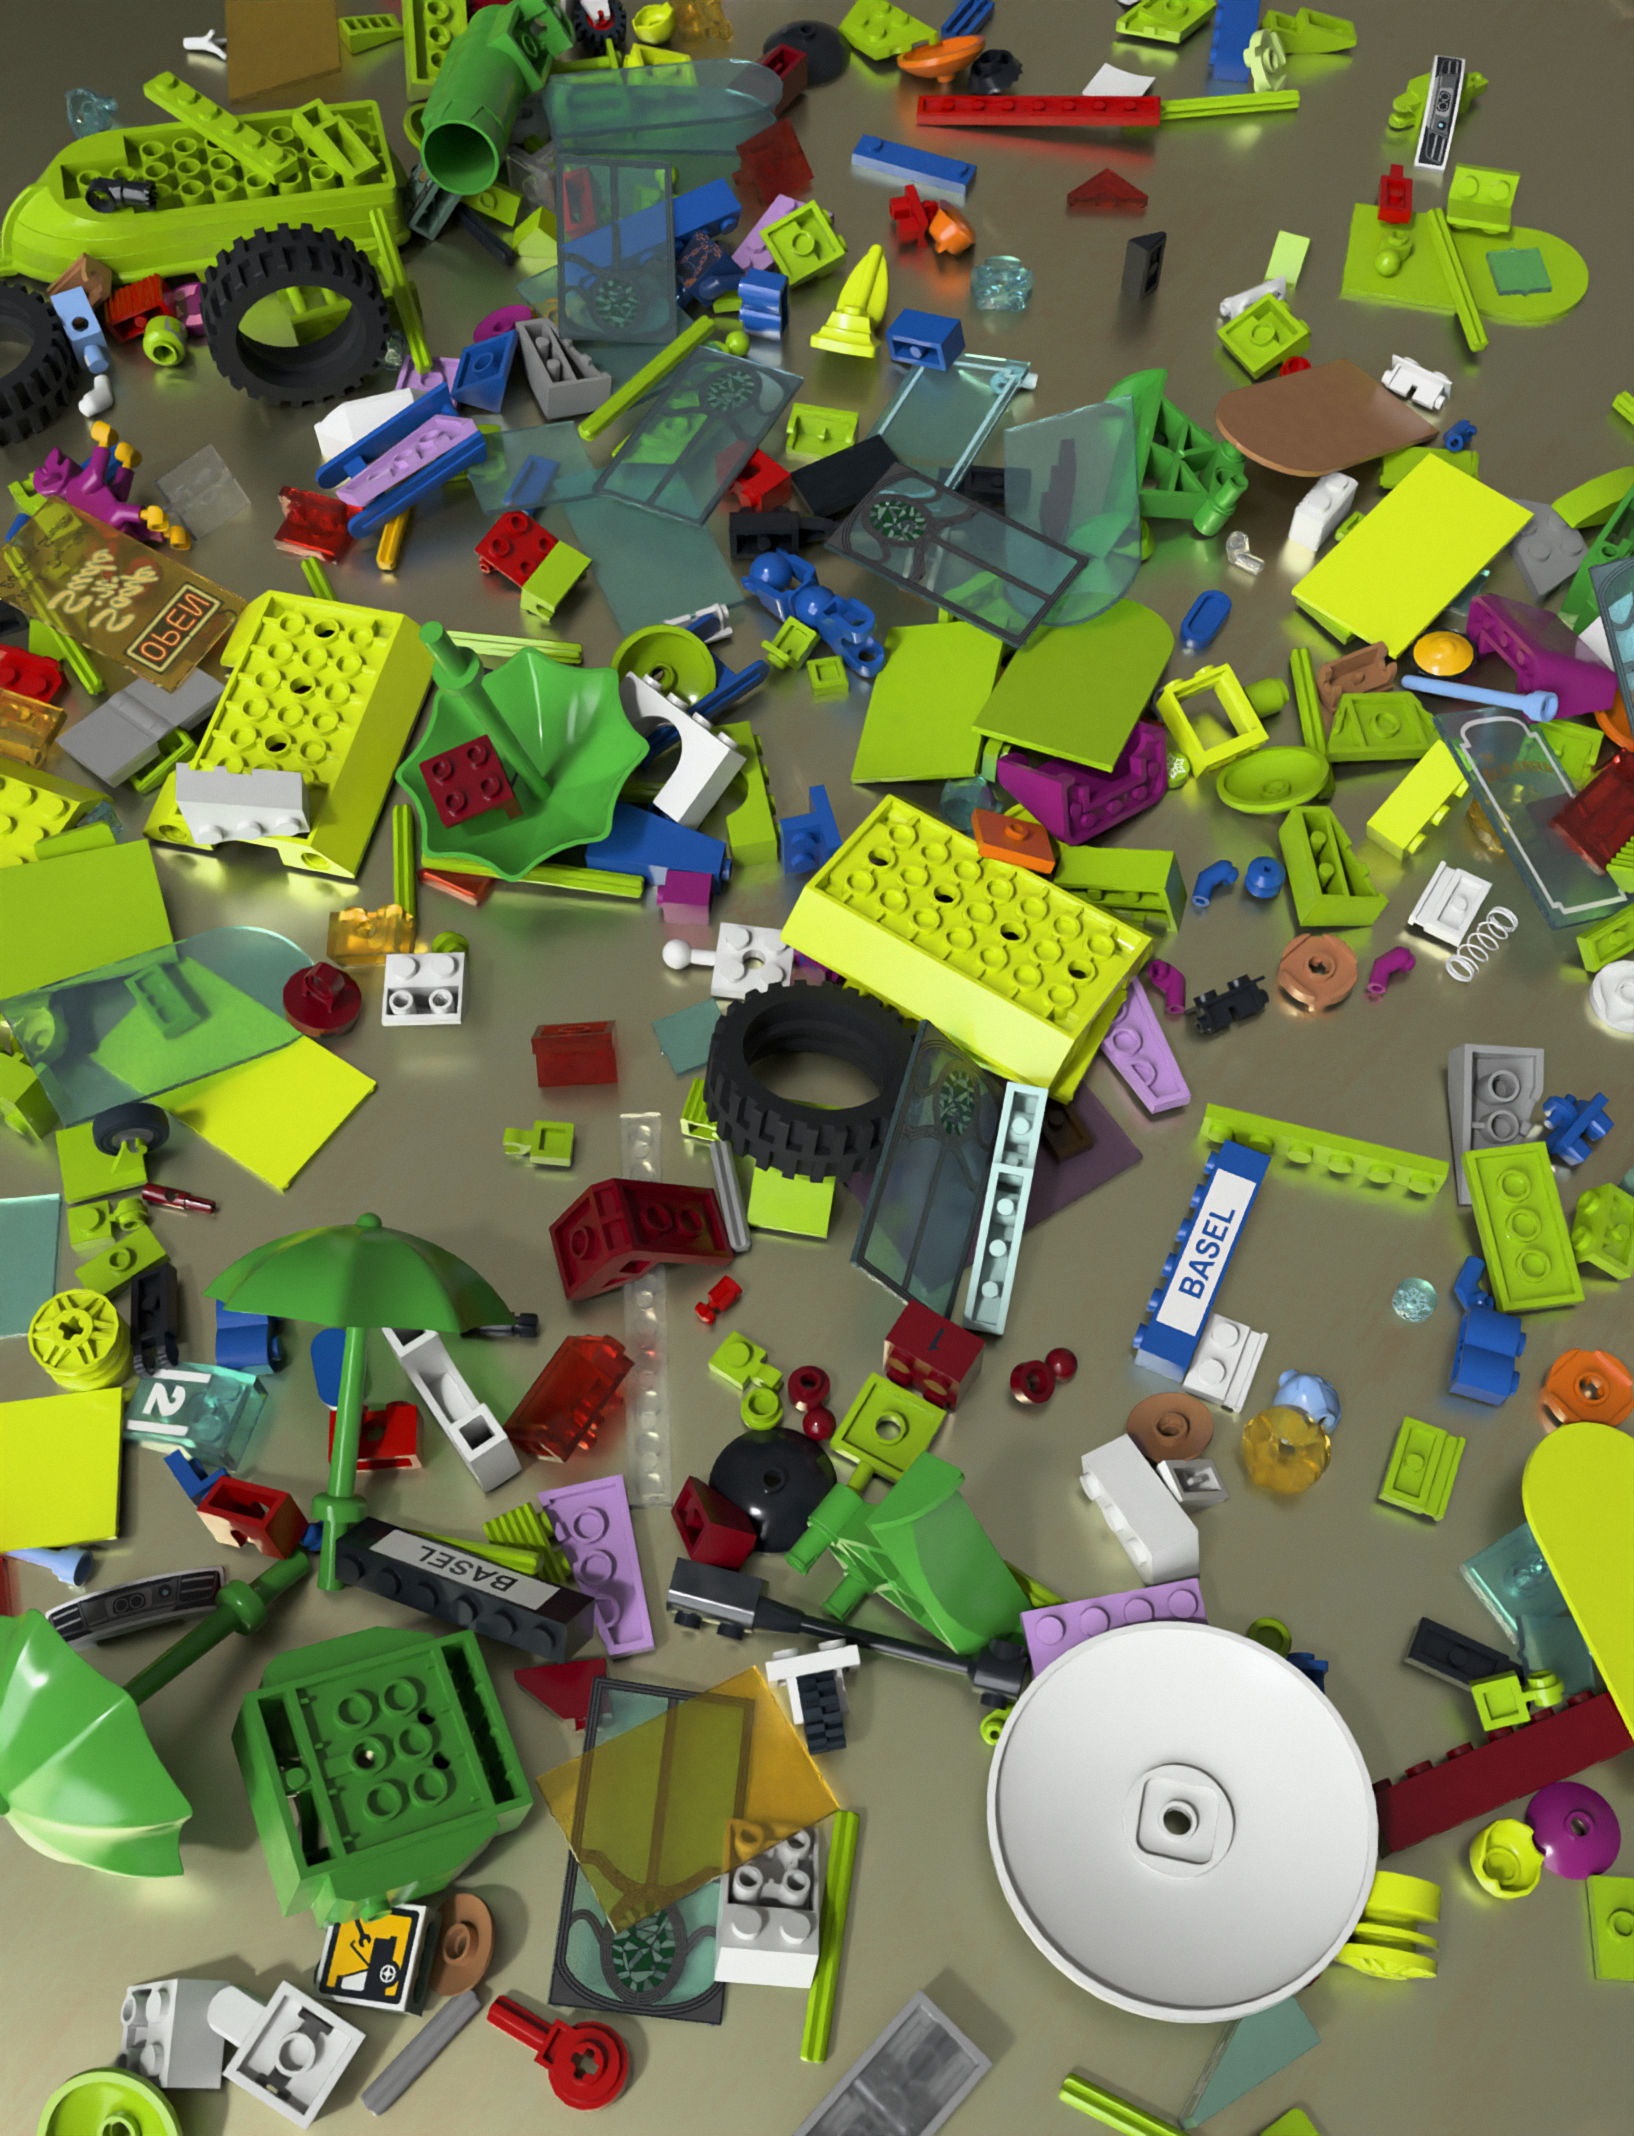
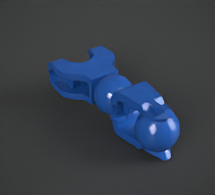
M777 548L776 552H766L758 555L750 565L749 576L740 578L743 588L758 596L761 604L781 621L786 622L788 617L792 616L795 619H799L801 623L810 629L818 630L821 638L832 647L836 655H841L843 663L859 675L871 677L882 671L885 667L887 660L884 649L872 636L878 629L873 611L856 598L843 599L838 594L835 596L831 589L820 585L815 566L795 554L789 555L783 548ZM792 576L801 583L794 591L786 590L792 583ZM865 650L874 656L875 659L870 662H864L859 659V655Z

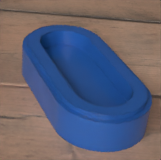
M1209 590L1200 594L1181 623L1179 633L1181 641L1193 649H1203L1210 646L1229 618L1232 607L1230 598L1225 593L1217 590Z
M330 1328L320 1332L313 1339L310 1348L318 1394L323 1403L333 1411H337L346 1332L338 1328Z

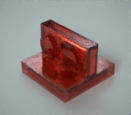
M789 117L777 121L735 146L742 162L739 163L741 169L732 173L731 176L736 186L752 184L761 207L774 202L779 194L784 196L814 178Z
M283 486L278 494L285 520L273 538L276 548L309 558L315 556L320 561L338 566L354 539L348 531V523L355 515L363 511L365 507L348 505L346 502Z
M616 1020L538 1025L531 1037L532 1054H536L538 1087L618 1082L615 1043L617 1037Z

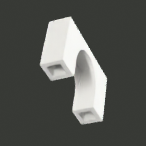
M629 671L619 685V696L625 715L633 728L642 737L646 738L659 728L675 726L682 740V754L679 764L653 803L677 823L696 831L744 764L746 758L736 751L739 743L722 731L718 736L710 731L714 724L698 712H695L693 716L685 711L689 706L686 702L671 692L667 697L660 691L664 686L647 673L641 678Z
M380 1328L398 1362L485 1494L521 1471L522 1467L508 1436L485 1402L481 1405L479 1404L451 1360L437 1331Z

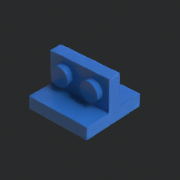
M824 784L809 787V814L779 820L781 864L784 874L792 872L803 873L820 866L822 868L842 846Z

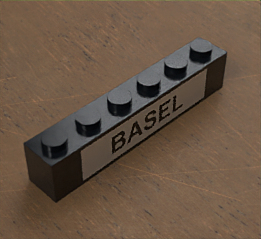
M369 1516L366 1520L361 1521L335 1540V1579L563 1665L593 1638L595 1598Z

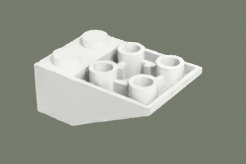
M726 1820L716 1929L714 1981L810 1989L819 1957L818 1828Z

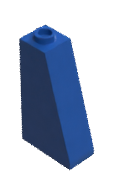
M618 799L613 810L612 830L609 836L602 841L588 843L585 855L588 869L642 876L645 885L651 886L665 885L667 870L712 874L714 894L721 895L723 882L730 881L733 860L727 858L726 843Z

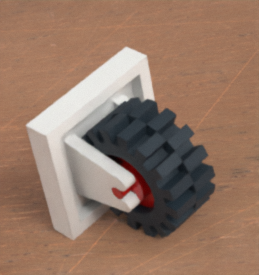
M561 0L560 6L571 21L576 34L575 40L577 43L581 41L580 47L585 50L589 46V53L594 54L596 49L599 50V55H604L606 50L605 39H611L613 47L617 50L621 47V43H624L627 14L626 10H623L620 0Z
M845 1639L818 1644V1652L801 1655L800 1648L773 1653V1661L765 1662L768 1688L773 1689L783 1686L788 1688L794 1725L803 1723L810 1756L846 1749L842 1715L849 1714L843 1674L857 1672L861 1662L857 1644L847 1646Z

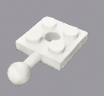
M721 922L717 951L692 948L683 939H672L664 946L662 956L664 962L673 969L685 968L690 963L714 966L711 995L745 1000L747 992L755 988L761 993L766 992L768 984L781 982L783 987L790 986L794 953L793 947L780 940L781 929ZM756 957L761 959L764 965L759 969H750L743 962L748 958Z

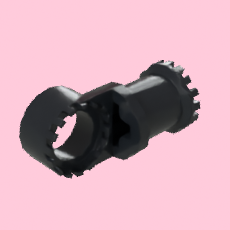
M95 177L88 186L85 200L93 210L100 213H110L115 207L127 208L128 205L146 207L147 210L155 211L157 197L154 194H158V191H156L155 181L152 180L138 182L128 181L125 177H118V179L101 177L97 179ZM94 191L104 192L109 196L110 200L100 199Z

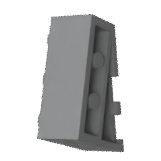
M544 317L516 322L515 329L519 336L515 356L547 420L594 412L610 398L612 377L606 372L600 373L592 365V359L586 353L581 355L573 348V341L571 339H558V327L552 321Z

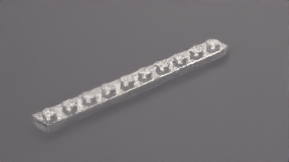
M660 1112L620 1114L621 1179L663 1183ZM658 1262L641 1279L624 1285L628 1506L630 1510L673 1507L665 1262Z

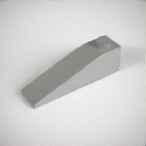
M1464 1043L1448 1050V1097L1459 1205H1472L1461 1155L1465 1151L1518 1145L1527 1136L1531 1126L1529 1121L1536 1102L1540 1100L1544 1089V1049Z

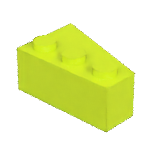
M1438 739L1367 822L1366 837L1401 862L1410 853L1413 855L1417 854L1427 841V836L1436 827H1439L1447 819L1450 812L1471 792L1476 780L1473 779L1474 770L1468 759Z

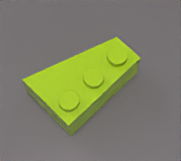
M1293 806L1280 827L1278 834L1300 926H1372L1389 900L1384 892L1378 893L1368 878L1371 873L1365 863L1360 864L1350 849L1353 843L1329 806Z

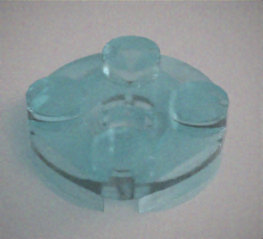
M993 256L985 259V264L978 269L976 265L970 275L969 287L971 296L975 299V306L983 311L990 309L995 311H1022L1026 306V302L1032 296L1034 275L1029 267L1027 272L1025 268L1021 267V261L1013 257ZM998 282H1005V285H999Z

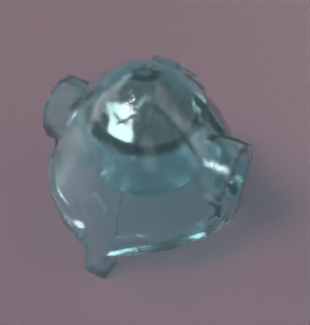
M79 87L64 93L67 98L69 123L78 140L112 128L114 113L118 110L117 102L112 96H104L102 93L87 87ZM78 113L83 116L84 122L79 120Z
M980 776L964 778L955 782L948 779L940 796L939 809L943 818L965 829L967 834L974 833L971 816L975 807L1000 814L1004 802L996 799L987 781Z

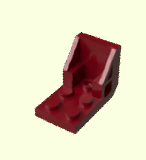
M611 1178L590 1185L549 1227L566 1300L581 1301L641 1279L658 1262L726 1267L735 1259L714 1188Z

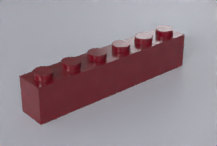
M1591 1689L1566 1700L1569 1709L1555 1714L1552 1707H1548L1530 1716L1531 1720L1527 1721L1530 1726L1515 1732L1512 1725L1502 1727L1486 1735L1489 1744L1474 1749L1471 1742L1465 1743L1445 1753L1449 1761L1433 1767L1431 1761L1426 1760L1405 1770L1408 1779L1392 1785L1388 1777L1372 1784L1378 1819V1853L1383 1860L1633 1748L1634 1741L1610 1691L1596 1697Z

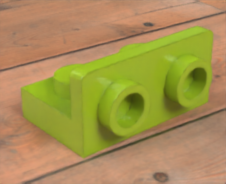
M1612 1183L1583 1191L1576 1203L1577 1210L1572 1231L1569 1235L1576 1264L1589 1261L1618 1280L1632 1277L1634 1268V1197Z

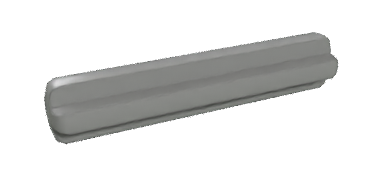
M716 1140L710 1144V1152L729 1243L734 1253L748 1251L752 1247V1240L732 1145L729 1140L724 1142Z
M472 1989L462 1995L453 1996L362 2093L360 2099L364 2106L373 2115H382L482 2007L481 1998Z

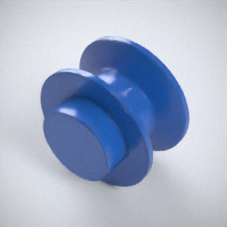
M1269 856L1255 858L1249 864L1245 876L1247 890L1260 898H1270L1277 895L1282 888L1286 876L1283 864Z

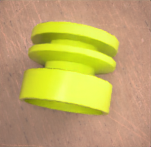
M72 1289L56 1294L39 1308L31 1320L28 1332L30 1352L63 1390L71 1394L117 1388L127 1381L135 1369L133 1366V1346L130 1345V1326L107 1297L93 1290Z
M1375 1870L1366 1906L1354 1931L1348 1938V1940L1355 1941L1356 1943H1345L1333 1960L1352 1966L1364 1974L1387 1979L1409 1980L1412 1978L1437 1977V1961L1418 1955L1416 1952L1432 1953L1439 1951V1942L1428 1935L1417 1932V1926L1440 1923L1441 1887L1416 1877Z

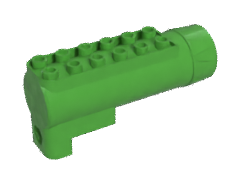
M513 0L507 5L495 4L486 6L473 15L466 31L453 38L420 119L425 130L421 142V160L430 178L441 188L458 195H474L486 190L494 182L507 154L508 142L523 99L544 87L554 57L574 45L576 39L574 27L557 0ZM534 19L543 20L547 26L538 25Z

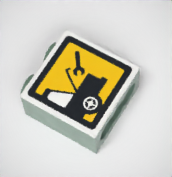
M403 1903L392 1907V1912L388 1916L375 1922L363 1923L362 1918L346 1924L336 1922L335 1925L326 1927L327 1936L322 1957L314 1973L312 1998L332 2004L422 2017L444 1914L426 1906Z

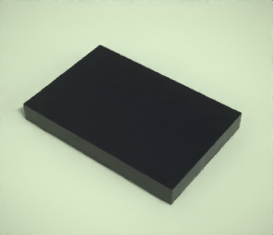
M877 434L790 472L791 484L811 515L826 517L860 502L895 460L898 461V459L881 435ZM908 478L895 481L889 484L888 486L884 487L878 493H881L887 489H890L903 482L908 481Z

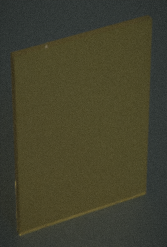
M756 1666L535 1779V1783L550 1809L551 1816L554 1817L595 1895L596 1902L601 1906L615 1935L831 1816L840 1809L822 1774L819 1773Z

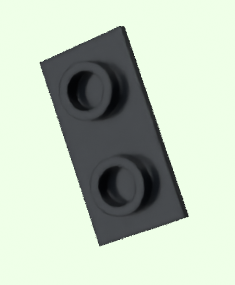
M1248 974L1232 980L1226 983L1229 991L1217 996L1215 989L1195 997L1193 1000L1196 1006L1185 1010L1184 1013L1186 1015L1195 1011L1198 1018L1194 1020V1024L1198 1032L1211 1034L1215 1030L1234 1022L1228 1009L1230 1007L1233 1008L1238 1019L1264 1009L1265 1004L1269 1002L1267 992L1264 989H1259L1256 983L1265 979V976L1250 980Z

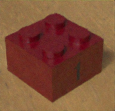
M911 1298L884 1340L883 1370L886 1372V1376L895 1384L904 1388L911 1386L923 1393V1398L941 1409L946 1407L956 1412L981 1372L986 1341Z

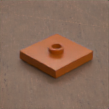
M975 807L971 816V823L980 856L1051 874L1055 865V859L1044 826Z

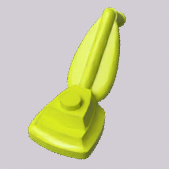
M872 245L869 253L862 258L852 271L841 291L837 309L832 311L827 323L822 326L821 330L811 335L810 346L864 357H877L880 354L882 341L874 335V329L882 323L889 299V274L884 258L885 250L881 245Z

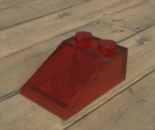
M1625 747L1595 769L1547 823L1600 878L1608 873L1606 865L1611 864V858H1616V853H1621V847H1625L1626 842H1630L1631 836H1634V755Z

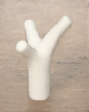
M213 29L204 37L184 38L186 50H207L219 55L224 61L228 59L224 51L218 47L227 45V39H214L213 37L216 32Z

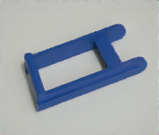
M445 381L321 466L315 474V480L318 485L323 489H331L349 477L351 479L368 467L367 464L398 444L436 414L442 413L446 416L461 417L452 404L448 384ZM480 430L386 494L383 491L377 495L376 499L368 504L367 508L349 521L347 528L351 536L356 539L368 537L473 463L484 462L487 459V448Z
M708 613L685 629L704 642L716 633L720 620L713 613ZM709 650L716 669L715 687L717 689L685 711L691 716L698 712L706 719H712L759 686L769 674V665L763 660H758L736 675ZM660 668L655 669L652 672V677L663 670ZM675 726L659 728L645 738L649 744V752L640 765L644 769L650 767L654 762V758L681 740L680 733Z

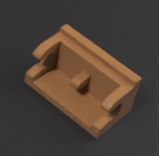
M83 252L47 288L49 302L53 306L50 296L82 286L94 311L110 296L112 270ZM78 318L73 322L75 329L84 321L83 318Z
M1383 641L1320 666L1316 679L1318 696L1332 716L1335 715L1342 694L1393 691L1397 663L1392 662L1386 666L1384 659L1387 656V646Z

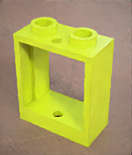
M1228 663L1217 668L1214 665H1208L1194 674V678L1185 682L1182 678L1170 682L1163 688L1164 693L1156 702V706L1180 751L1188 759L1190 769L1196 779L1228 765L1245 754L1259 750L1269 739ZM1214 689L1239 736L1204 751L1179 703Z

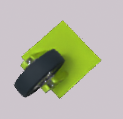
M127 1103L105 1110L93 1122L55 1131L67 1204L145 1185L149 1182L144 1154L159 1148L169 1138L170 1127L165 1111L159 1106L149 1103Z

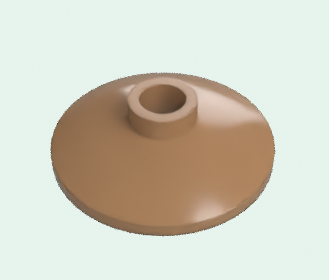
M1166 1392L1150 1396L1137 1404L1128 1417L1126 1431L1145 1459L1155 1463H1160L1164 1460L1189 1461L1200 1455L1208 1447L1213 1437L1214 1424L1210 1411L1198 1399L1183 1393Z
M469 1893L450 1897L436 1910L444 1915L429 1987L436 1993L444 1996H459L473 1988L487 1970L494 1951L496 1928L493 1913L482 1898Z

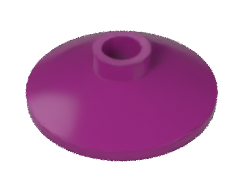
M510 305L501 308L480 322L473 333V341L476 344L515 329L516 322L532 320L533 314L524 305Z
M1564 1781L1556 1782L1541 1789L1531 1799L1525 1814V1824L1534 1831L1532 1841L1536 1849L1544 1855L1542 1864L1546 1868L1564 1878L1586 1880L1588 1876L1604 1873L1614 1863L1621 1844L1620 1827L1611 1806L1600 1794L1580 1783ZM1572 1819H1577L1583 1823L1585 1827L1583 1836L1576 1835L1572 1831Z

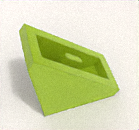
M542 205L515 229L511 248L515 251L514 256L557 258L556 215ZM564 225V246H565V245H568V244H570V243H572V242L569 240V238L567 237V235H566V233H565V225Z
M1280 230L1264 282L1284 275L1286 288L1295 290L1312 249L1313 243L1311 239Z

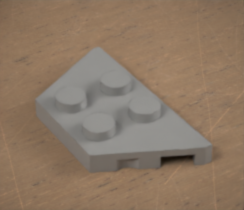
M1507 497L1534 513L1533 519L1507 546L1535 604H1539L1545 600L1548 593L1555 588L1561 589L1569 583L1572 577L1576 576L1581 562L1589 550L1578 528L1572 529L1551 507L1552 505Z

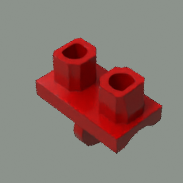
M914 184L905 186V196L889 199V214L892 221L897 220L896 229L899 241L915 240L918 249H922L928 246L924 233L930 227L939 210V202L924 200L921 203Z

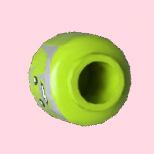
M163 315L152 318L146 325L143 339L145 354L150 360L159 365L174 366L180 363L186 355L189 337L187 329L182 322L174 317Z

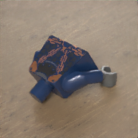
M700 229L695 233L674 263L675 279L681 283L675 290L676 307L683 311L694 297L705 307H710L725 292L738 290L741 277L746 276H744L745 271L731 258L733 252L730 244H725L721 240L713 241Z

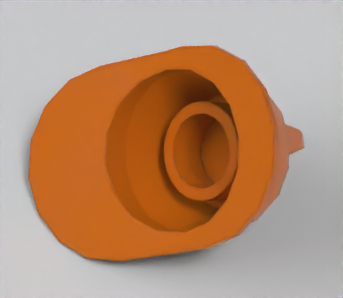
M941 199L938 203L939 210L930 224L929 231L936 241L934 248L938 253L946 250L952 255L957 256L973 243L976 245V234L971 224L960 211L946 200Z

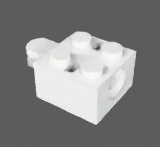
M286 1979L282 1981L269 2003L242 1985H230L220 1990L212 1998L208 2008L207 2019L211 2028L239 2047L222 2075L304 2130L308 2129L366 2036L365 2032ZM314 2013L315 2015L323 2019V2021L321 2022L320 2020L312 2016V2014ZM267 2084L276 2088L278 2092L274 2093L266 2087Z

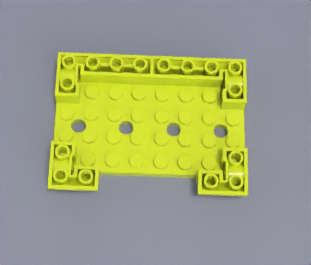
M268 590L243 608L220 659L222 666L233 667L234 669L194 759L187 762L189 763V770L214 772V766H226L227 773L251 775L252 769L302 773L310 795V832L297 833L292 836L278 835L260 837L255 840L241 839L238 841L277 848L283 864L287 866L355 879L433 680L432 668L435 659L419 638V631L421 629L419 624L401 613ZM327 630L335 631L331 636L326 638L318 636L319 634H323ZM304 685L311 687L306 693H294L295 690L300 689ZM278 743L287 744L281 751L272 752L269 750ZM174 770L167 776L142 835L144 838L214 851L216 844H196L176 802V770Z
M894 794L886 796L805 885L780 934L782 942L926 1025L928 1019L952 1041L1030 1086L1046 1088L1048 1092L1086 1043L1093 1021L1118 988L1126 990L1162 940L1161 937L1101 904L1083 901L1023 867L980 856L976 841L967 837L965 829L904 796ZM880 858L888 862V864L877 866L871 863L870 860ZM947 895L954 901L943 903L938 901L935 896ZM1013 932L1020 939L1008 940L1001 933ZM1081 970L1088 977L1078 979L1073 977L1069 971Z

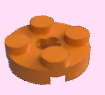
M1582 1348L1562 1354L1548 1370L1545 1385L1542 1388L1543 1399L1548 1403L1551 1411L1566 1425L1592 1422L1617 1428L1630 1415L1634 1407L1631 1389L1634 1383L1627 1368L1613 1355L1597 1349L1591 1352L1587 1350L1580 1351ZM1580 1382H1584L1585 1386H1588L1590 1382L1598 1388L1595 1392L1598 1400L1585 1397L1581 1392Z

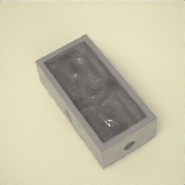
M919 1989L792 2136H933L991 2068L993 2063Z

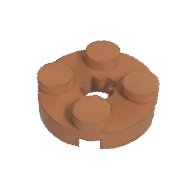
M1311 933L1302 934L1291 940L1285 947L1280 959L1277 977L1286 991L1295 999L1307 1004L1312 1009L1323 1010L1328 1005L1344 1000L1351 993L1358 976L1356 968L1357 959L1350 946L1338 937L1329 934H1323L1322 937H1310ZM1312 964L1318 967L1322 964L1326 967L1325 975L1313 973L1309 965Z

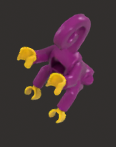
M98 420L92 427L91 436L100 443L98 446H94L90 464L85 470L60 448L54 447L46 458L45 466L37 467L33 476V485L35 490L53 505H69L74 513L100 533L102 539L108 545L110 554L107 555L115 559L114 563L104 564V567H115L118 569L117 572L113 573L103 572L104 581L110 582L106 585H114L111 583L113 578L120 580L124 551H134L138 544L148 540L167 542L168 539H170V547L172 549L185 551L191 548V535L179 525H173L169 529V516L158 506H150L146 509L142 505L126 503L135 474L132 468L137 467L142 461L140 452L135 450L132 445L125 442H120L117 445L115 458L123 462V465L117 468L114 484L110 485L105 482L112 454L109 446L113 447L117 444L119 435L109 424ZM140 558L135 560L126 571V577L133 578L137 571L151 567L153 571L150 572H155L157 574L155 578L160 579L158 583L140 586L144 588V592L129 599L132 603H140L150 599L163 585L164 572L160 565L152 559ZM121 580L120 583L117 584V586H119V589L117 591H112L115 593V597L117 598L119 597V592L125 590L121 583Z

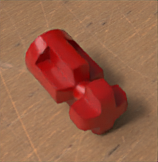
M725 1275L707 1293L710 1302L707 1305L699 1302L695 1306V1313L706 1324H713L716 1320L714 1311L719 1309L724 1312L743 1291L733 1279Z

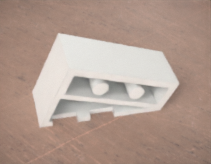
M176 762V802L196 844L212 845L223 841L255 840L260 837L292 836L297 833L310 832V795L302 773L252 769L251 775L227 773L226 766H214V772L189 770V763Z
M1126 1433L1081 1456L1083 1475L1080 1476L1081 1485L1086 1495L1091 1500H1096L1108 1526L1117 1536L1146 1588L1193 1578L1199 1579L1198 1529Z

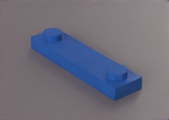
M863 134L852 152V164L961 195L967 194L977 174V166L865 134Z

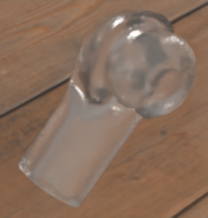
M1232 532L1226 541L1229 562L1241 570L1258 577L1265 565V561L1250 554L1249 537L1245 532Z

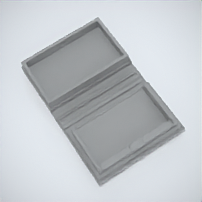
M180 656L163 677L151 671L146 672L125 689L111 696L106 703L59 736L55 741L66 753L113 788H116L161 754L157 748L158 740L170 734L178 725L190 731L214 713L226 686Z

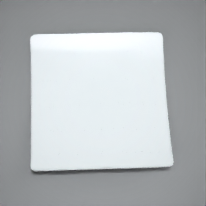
M1105 63L1083 90L1082 94L1085 96H1142L1155 80V77L1131 74Z

